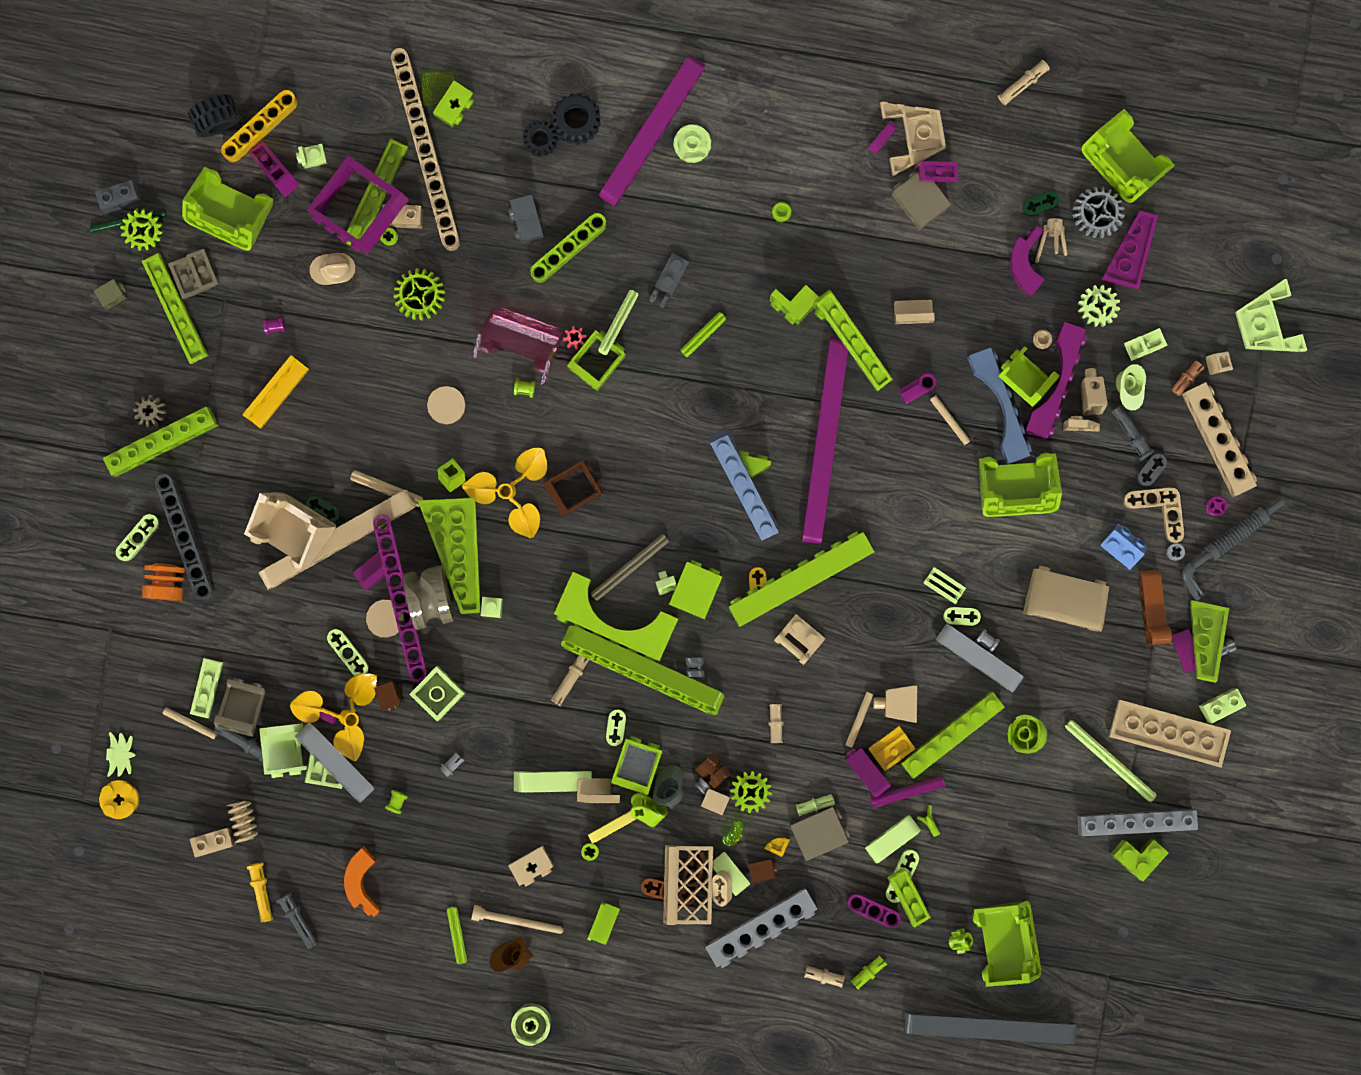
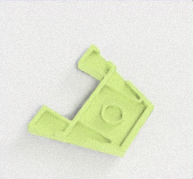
M1287 279L1281 281L1235 312L1245 349L1291 352L1307 351L1303 334L1283 339L1272 302L1291 296Z

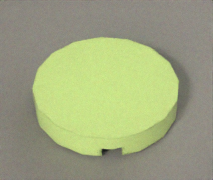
M689 124L683 126L674 137L676 154L680 159L689 163L702 161L711 150L709 133L699 125Z

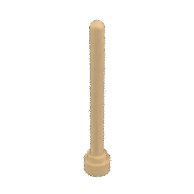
M474 905L471 918L474 921L483 920L484 918L558 934L564 931L562 926L485 911L479 905Z

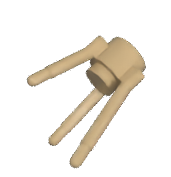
M1048 219L1047 225H1043V234L1035 263L1039 262L1047 232H1049V236H1054L1055 254H1058L1059 236H1061L1064 256H1067L1064 234L1065 226H1063L1062 219Z

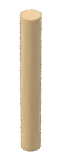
M934 396L930 399L963 444L969 443L971 440L938 397Z
M866 692L845 744L846 746L853 748L874 694Z
M167 707L163 711L164 715L212 739H215L218 734Z

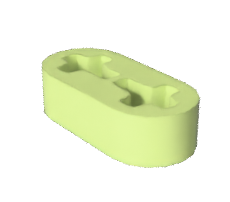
M951 607L946 609L943 614L945 622L951 625L972 626L978 624L981 618L979 611L974 608ZM951 610L954 611V614H961L960 618H954L953 622L951 618L947 617ZM970 611L973 612V615L977 616L976 619H973L972 623L970 619L963 618V615H969Z
M619 709L612 711L608 718L606 740L612 746L620 745L624 738L626 715ZM616 713H620V716L623 717V720L619 721L618 727L615 726V720L612 719V716H615ZM614 729H618L617 735L620 736V740L618 739L616 743H613V740L609 738L610 735H613Z

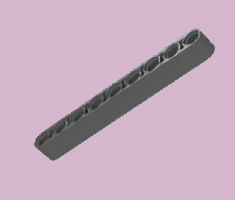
M907 1012L905 1013L904 1033L1076 1044L1077 1024L1059 1021Z

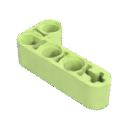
M514 771V791H577L578 779L592 778V771Z

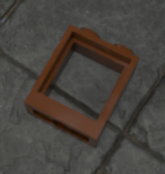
M583 460L543 483L563 518L602 495L600 490L604 488L598 479H593L591 474L594 471L589 463L584 464ZM582 468L595 493L567 509L553 485Z

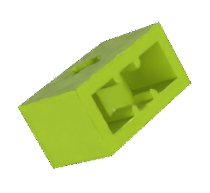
M453 81L433 111V115L452 128L455 124L459 125L464 117L462 115L465 108L469 109L474 102V99H472L473 92ZM457 101L459 108L455 107L452 109L451 102L455 103Z

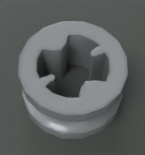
M1174 543L1167 547L1166 555L1170 560L1177 561L1184 557L1185 549L1181 544ZM1173 547L1180 549L1178 557L1176 555L1172 556Z
M700 777L699 782L694 784L706 795L708 789L712 790V788Z

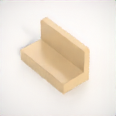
M932 300L895 301V324L933 323L935 318Z
M578 779L577 802L620 803V795L611 794V779Z

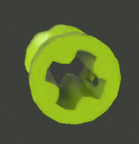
M516 378L514 395L523 394L533 398L535 381L526 382Z
M392 790L391 799L388 805L385 806V809L401 814V807L408 796Z

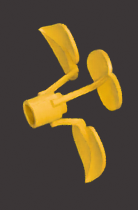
M543 448L529 449L518 457L515 468L523 474L510 484H501L496 488V478L488 472H480L462 485L466 494L470 498H475L476 502L480 504L492 503L496 498L495 492H498L500 498L509 499L510 502H513L518 509H514L510 513L509 525L516 533L528 538H533L537 533L540 525V514L533 504L528 503L521 507L513 498L516 494L514 485L524 479L525 476L532 481L544 477L547 472V460Z
M363 673L348 680L344 692L351 698L349 700L350 710L346 709L337 714L321 708L323 703L322 697L315 691H305L291 702V711L299 720L305 723L316 722L319 719L320 711L339 718V721L345 725V730H340L335 734L333 746L343 756L352 761H357L363 748L364 735L362 730L356 726L359 718L355 714L356 709H354L353 701L357 705L364 706L374 699L377 676Z

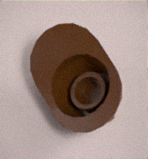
M518 937L501 944L493 951L490 957V967L498 973L509 969L519 970L526 966L529 959L533 957V954L529 951L524 939Z

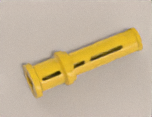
M260 862L246 867L250 872V885L254 887L261 922L273 920L265 885L267 884V878L264 877L262 868L264 863Z

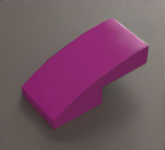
M1185 629L1172 634V643L1175 652L1179 656L1183 672L1188 673L1196 670L1193 637L1190 630Z

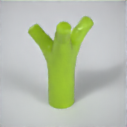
M928 805L926 818L918 816L917 819L924 822L930 829L933 837H936L940 832L933 820L932 806Z

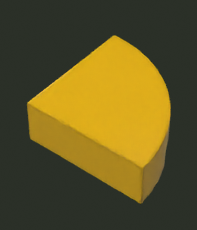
M785 837L775 838L764 849L782 857L790 839Z

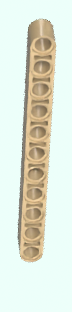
M397 48L392 52L391 60L440 238L447 250L454 251L459 247L460 239L414 72L407 52L402 48ZM399 55L405 56V60L401 63L396 62V58ZM404 73L410 74V78L407 81L401 80V76ZM408 92H415L414 98H406ZM417 109L420 110V115L412 117L411 112ZM418 128H425V133L419 136L416 135V130ZM423 146L430 147V151L427 154L421 153ZM434 164L435 170L427 172L426 166ZM434 182L441 184L438 190L431 189V185ZM439 200L446 202L445 206L441 209L436 207V203ZM445 218L451 220L450 225L447 227L441 226V221ZM452 236L456 238V241L453 245L446 244V239L448 237Z

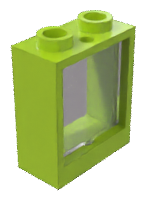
M631 736L630 739H625L611 783L648 795L663 750L659 749L660 745L651 742L645 745L641 743L642 739Z

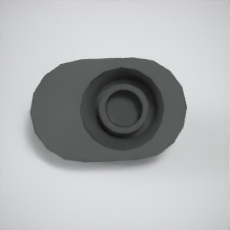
M670 765L659 772L653 792V800L656 804L674 809L675 805L682 800L684 792L682 789L683 772L681 768L676 765Z

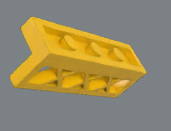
M291 355L243 413V416L259 428H262L309 369Z

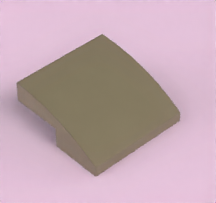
M204 249L168 263L182 300L218 285Z

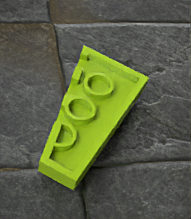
M1191 600L1190 610L1196 677L1200 680L1216 683L1229 608Z

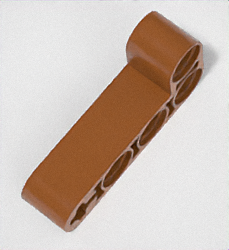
M1160 569L1139 571L1147 645L1171 643L1172 634L1170 626H1167Z

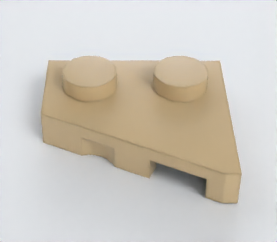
M1071 416V418L1063 422V430L1099 432L1100 424L1090 420H1083L1082 416Z

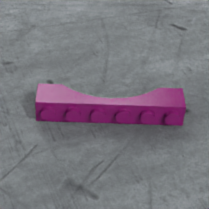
M1067 322L1061 325L1056 339L1060 357V373L1057 384L1048 400L1030 413L1024 429L1025 432L1043 439L1053 435L1056 426L1053 425L1055 417L1058 418L1061 413L1062 407L1059 405L1061 400H1065L1068 389H1066V386L1073 379L1075 371H1072L1074 363L1078 364L1081 353H1078L1080 346H1084L1087 335H1085L1086 329Z

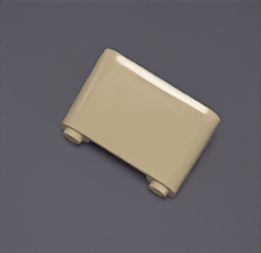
M280 492L260 493L244 534L251 538L250 541L253 543L261 544L268 542L292 557L290 561L293 565L292 567L303 571L310 567L333 535L336 525L287 494Z
M1039 566V569H1033L1023 614L1039 616L1080 626L1088 630L1102 632L1109 586H1106L1107 582L1095 579L1094 583L1050 572L1051 568Z

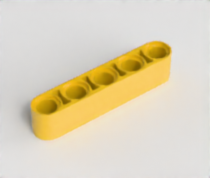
M289 90L280 92L223 144L221 149L223 156L230 162L240 160L297 107L298 101L295 95ZM286 97H292L290 104L286 105L283 103ZM272 110H278L277 116H269ZM263 122L264 127L261 130H256L257 123ZM249 135L250 140L247 143H242V137ZM230 148H236L234 155H227Z

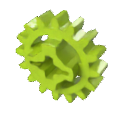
M145 208L142 209L141 213H139L138 209H135L134 215L129 212L127 214L128 218H123L122 221L125 224L121 225L120 228L125 231L121 233V236L127 237L125 243L131 242V248L137 245L139 251L142 246L149 250V245L156 246L154 240L160 241L161 237L158 235L162 234L163 230L159 228L163 224L157 223L159 216L153 217V211L147 214ZM139 217L146 218L148 220H140ZM130 222L133 226V231L131 233L129 231ZM147 226L144 232L141 231L136 234L139 227L142 228ZM152 226H154V236L150 232Z
M751 771L748 776L746 772H743V778L737 776L739 781L732 782L735 789H730V792L735 793V795L731 799L737 800L735 806L741 805V811L748 808V813H751L752 809L759 812V806L765 808L763 803L770 802L767 795H772V792L767 791V789L771 785L765 784L768 779H761V773L754 776V771ZM754 779L758 782H756L755 784H748L746 780ZM741 785L743 787V794L739 797L738 789ZM763 787L764 795L761 799L759 797V790ZM747 788H756L754 791L756 795L746 796L748 793ZM747 800H753L756 804L748 805L744 802H746Z

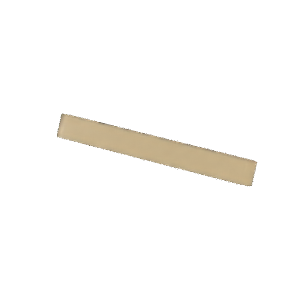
M403 490L336 528L310 567L373 532V520L377 515H387L391 522L415 508L416 505L408 491ZM383 518L378 519L376 522L378 528L387 524V521ZM286 556L259 572L268 590L302 572L292 567L293 565L290 563L292 557Z

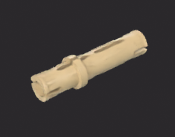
M1041 60L1034 68L1027 70L1025 75L998 95L1001 103L1007 105L1029 85L1035 84L1040 76L1050 70L1047 63Z
M579 655L574 664L569 666L568 669L570 670L550 699L552 702L561 707L578 677L583 675L582 671L589 659Z

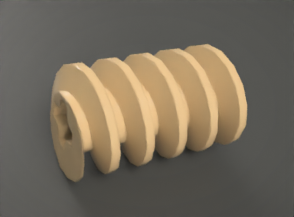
M249 801L226 805L233 807L228 811V814H234L230 821L236 822L231 828L238 829L233 834V836L239 837L235 843L254 839L258 835V832L252 831L257 825L250 824L255 817L248 816L253 812V809H247L251 805Z

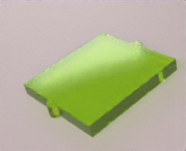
M436 71L422 73V106H437L454 81V72Z

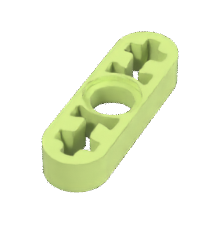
M148 514L138 522L117 547L116 556L118 559L130 561L159 528L160 520L157 516ZM147 519H154V527L149 526L146 529L149 532L148 535L145 531L139 529L141 526L145 528L148 525ZM137 532L143 535V540L140 543L133 541V535ZM128 541L133 546H136V549L131 547L128 550V553L130 554L129 556L122 557L123 552L121 550L127 549L130 546L129 544H127Z
M339 629L331 630L327 636L328 643L354 676L368 673V663L345 633ZM334 633L341 635L339 639L342 643L345 641L348 643L343 645L340 650L337 649L340 644L337 641H332ZM347 647L353 650V656L350 659L343 656V650ZM357 656L359 660H356L359 665L364 664L365 666L363 667V673L355 671L357 666L354 663L349 664Z
M911 849L905 850L899 859L894 873L903 868L900 867L902 863L906 865L907 859L905 856L913 853L915 861H910L908 867L912 868L911 871L905 868L910 878H912L919 862L918 854ZM889 882L885 891L886 898L892 903L900 902L896 896L894 899L891 898L892 895L889 892L890 890L894 891Z

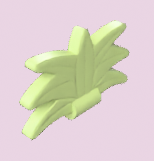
M110 732L111 745L106 751V760H109L110 763L107 776H111L116 767L118 769V777L122 775L125 767L128 774H131L129 758L136 756L135 753L129 752L133 736H130L126 743L124 735L120 733L119 741L117 742L113 733Z

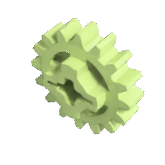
M1095 285L1092 287V291L1089 288L1085 290L1087 295L1082 294L1080 297L1083 301L1078 302V305L1082 306L1078 312H1083L1084 314L1081 319L1087 318V324L1094 322V327H1097L1099 323L1104 327L1106 325L1105 321L1109 324L1112 323L1111 317L1116 318L1118 315L1115 311L1120 310L1116 306L1120 300L1114 299L1117 294H1110L1111 288L1104 290V285H1101L1099 289ZM1092 296L1091 304L1087 305L1089 297ZM1098 303L1099 305H1103V307L1099 309L1096 308L1095 305ZM1111 307V311L1106 317V310ZM1091 312L1094 315H1096V318L1091 316L1089 313Z

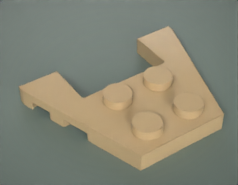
M880 102L882 120L902 117L909 155L889 159L892 176L946 149L940 110Z

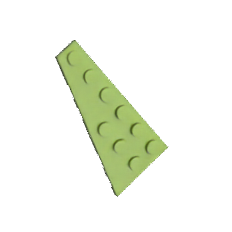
M476 499L419 500V506L460 613H481Z

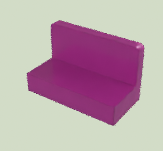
M920 161L915 165V170H919V182L956 183L958 181V162Z
M379 551L353 572V575L358 579L365 591L371 589L385 577ZM389 556L386 558L385 563L392 566L395 564Z

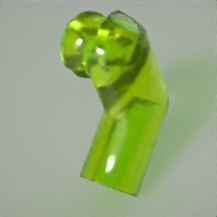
M733 821V831L722 838L724 845L733 846L741 840L742 821Z

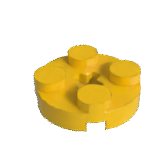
M112 781L101 790L99 797L100 807L104 814L111 818L123 819L129 817L139 805L138 791L127 781ZM117 794H120V797H124L121 805H118L114 800Z

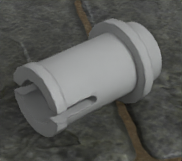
M455 752L444 765L442 764L440 770L447 777L450 774L453 775L452 772L464 760Z

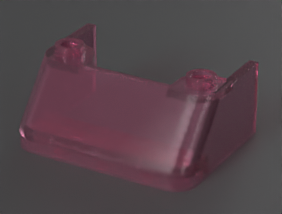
M493 308L478 333L472 359L476 360L480 351L492 354L501 348L534 360V368L538 372L543 373L540 384L544 385L554 365L564 333L556 327L509 310Z

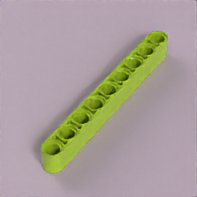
M569 626L562 639L561 645L565 649L708 714L716 715L723 702L724 695L720 691L579 627Z

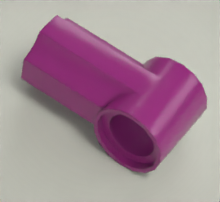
M926 373L899 389L898 391L906 405L934 389L936 378L932 374ZM930 378L933 382L932 386L929 388L924 387L922 380Z

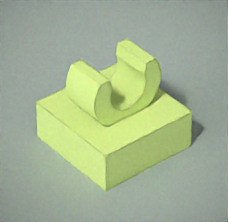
M666 571L658 573L660 581L655 583L659 594L663 595L674 591L677 587L674 576L668 577Z

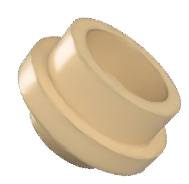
M1039 330L1033 336V343L1039 349H1046L1052 343V335L1047 330Z

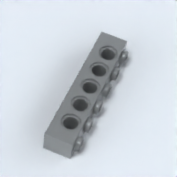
M1194 809L1077 815L1078 835L1080 836L1198 830L1197 810Z
M803 888L707 943L705 948L715 966L723 968L732 963V958L736 956L741 958L749 953L748 949L754 946L756 949L765 944V939L769 937L774 939L781 935V930L788 927V929L795 927L799 924L798 920L803 917L808 919L814 916V911L817 908L806 888ZM799 905L801 907L800 913L792 914L790 912L791 906ZM777 914L783 915V923L775 924L773 922L774 916ZM765 924L767 931L764 934L758 933L756 931L758 925ZM742 934L750 935L751 939L748 943L744 944L740 941ZM725 944H732L734 950L731 953L724 952L723 946Z

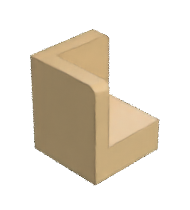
M708 789L701 807L723 815L730 796Z

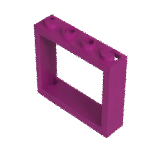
M347 156L307 211L312 215L311 219L320 225L321 222L325 224L323 228L331 234L336 232L338 234L336 237L345 244L349 241L351 243L350 247L356 252L361 250L368 254L409 199L392 185L350 156ZM354 171L391 196L359 240L322 214Z

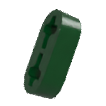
M1048 191L1032 197L1024 203L1023 212L1027 216L1033 217L1049 211L1058 204V195L1053 191ZM1047 196L1054 198L1052 205L1050 203L1043 204L1042 202L1047 199ZM1029 203H1031L1032 205L1039 204V206L1034 209L1035 212L1027 209L1029 207Z
M311 496L307 499L306 506L328 519L329 515L324 512L325 509L328 511L335 510L334 514L336 517L330 518L331 522L335 523L340 519L339 509L321 497ZM318 499V504L322 506V509L320 510L316 507L312 509L311 501Z

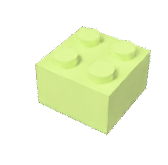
M437 666L409 695L436 721H440L466 692Z

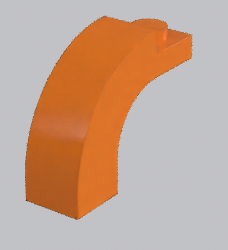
M363 847L352 857L346 868L344 887L347 898L354 908L362 904V910L368 916L372 915L375 917L381 909L366 894L363 879L367 870L377 860Z

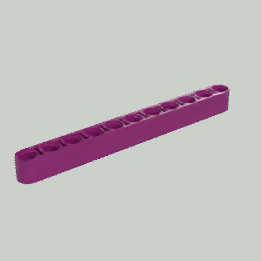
M830 336L802 535V542L820 545L823 536L848 350L840 338Z

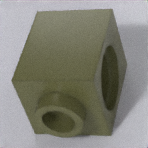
M114 279L94 290L101 305L107 310L127 298L124 294L127 292L124 285Z

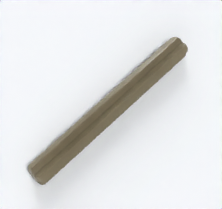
M664 534L660 535L592 591L591 596L596 601L602 598L669 542L668 538Z

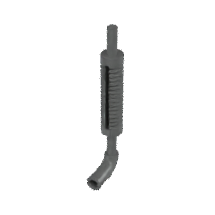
M1282 498L1266 509L1262 507L1256 509L1245 517L1242 522L1240 521L1239 524L1237 523L1236 526L1227 530L1221 537L1219 536L1218 539L1216 538L1215 541L1205 546L1206 552L1184 566L1182 571L1183 586L1188 589L1195 601L1199 600L1200 596L1203 597L1205 595L1195 581L1196 577L1193 575L1195 569L1210 558L1215 561L1226 553L1227 550L1229 551L1230 548H1233V546H1236V544L1250 536V533L1270 521L1269 515L1285 504Z

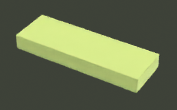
M208 658L203 659L190 714L210 718L223 662Z

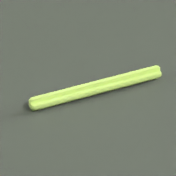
M1073 720L1068 721L1065 728L1147 801L1152 802L1156 798L1155 792Z

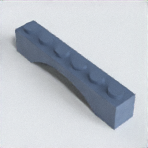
M988 348L969 355L967 359L973 375L990 387L1001 405L1004 416V433L1000 449L1006 465L1029 457V452L1032 450L1029 442L1025 441L1023 434H1025L1022 423H1018L1016 418L1018 411L1016 406L1011 404L1010 398H1012L1010 389L1005 387L1003 380L998 377L1003 370H999L997 366L999 360L996 352H992V349Z
M724 428L710 435V444L761 541L779 533L778 524L757 490L728 429Z

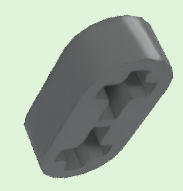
M1155 454L1148 459L1137 474L1136 479L1141 486H1149L1154 483L1167 465L1165 456ZM1160 458V463L1162 464V466H1157L1155 469H1152L1153 465L1155 464L1153 459ZM1151 471L1152 473L1148 477L1150 481L1143 482V476L1141 475Z

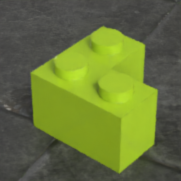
M1150 838L1139 851L1127 841L1122 840L1110 854L1137 879L1143 882L1166 857L1168 852Z

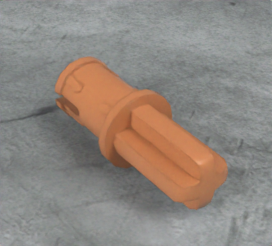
M1194 361L1190 368L1181 374L1182 377L1172 387V391L1178 396L1181 395L1190 384L1194 383V379L1204 370V366L1198 361Z

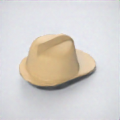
M345 253L318 256L310 265L311 278L321 285L347 282L355 273V263Z

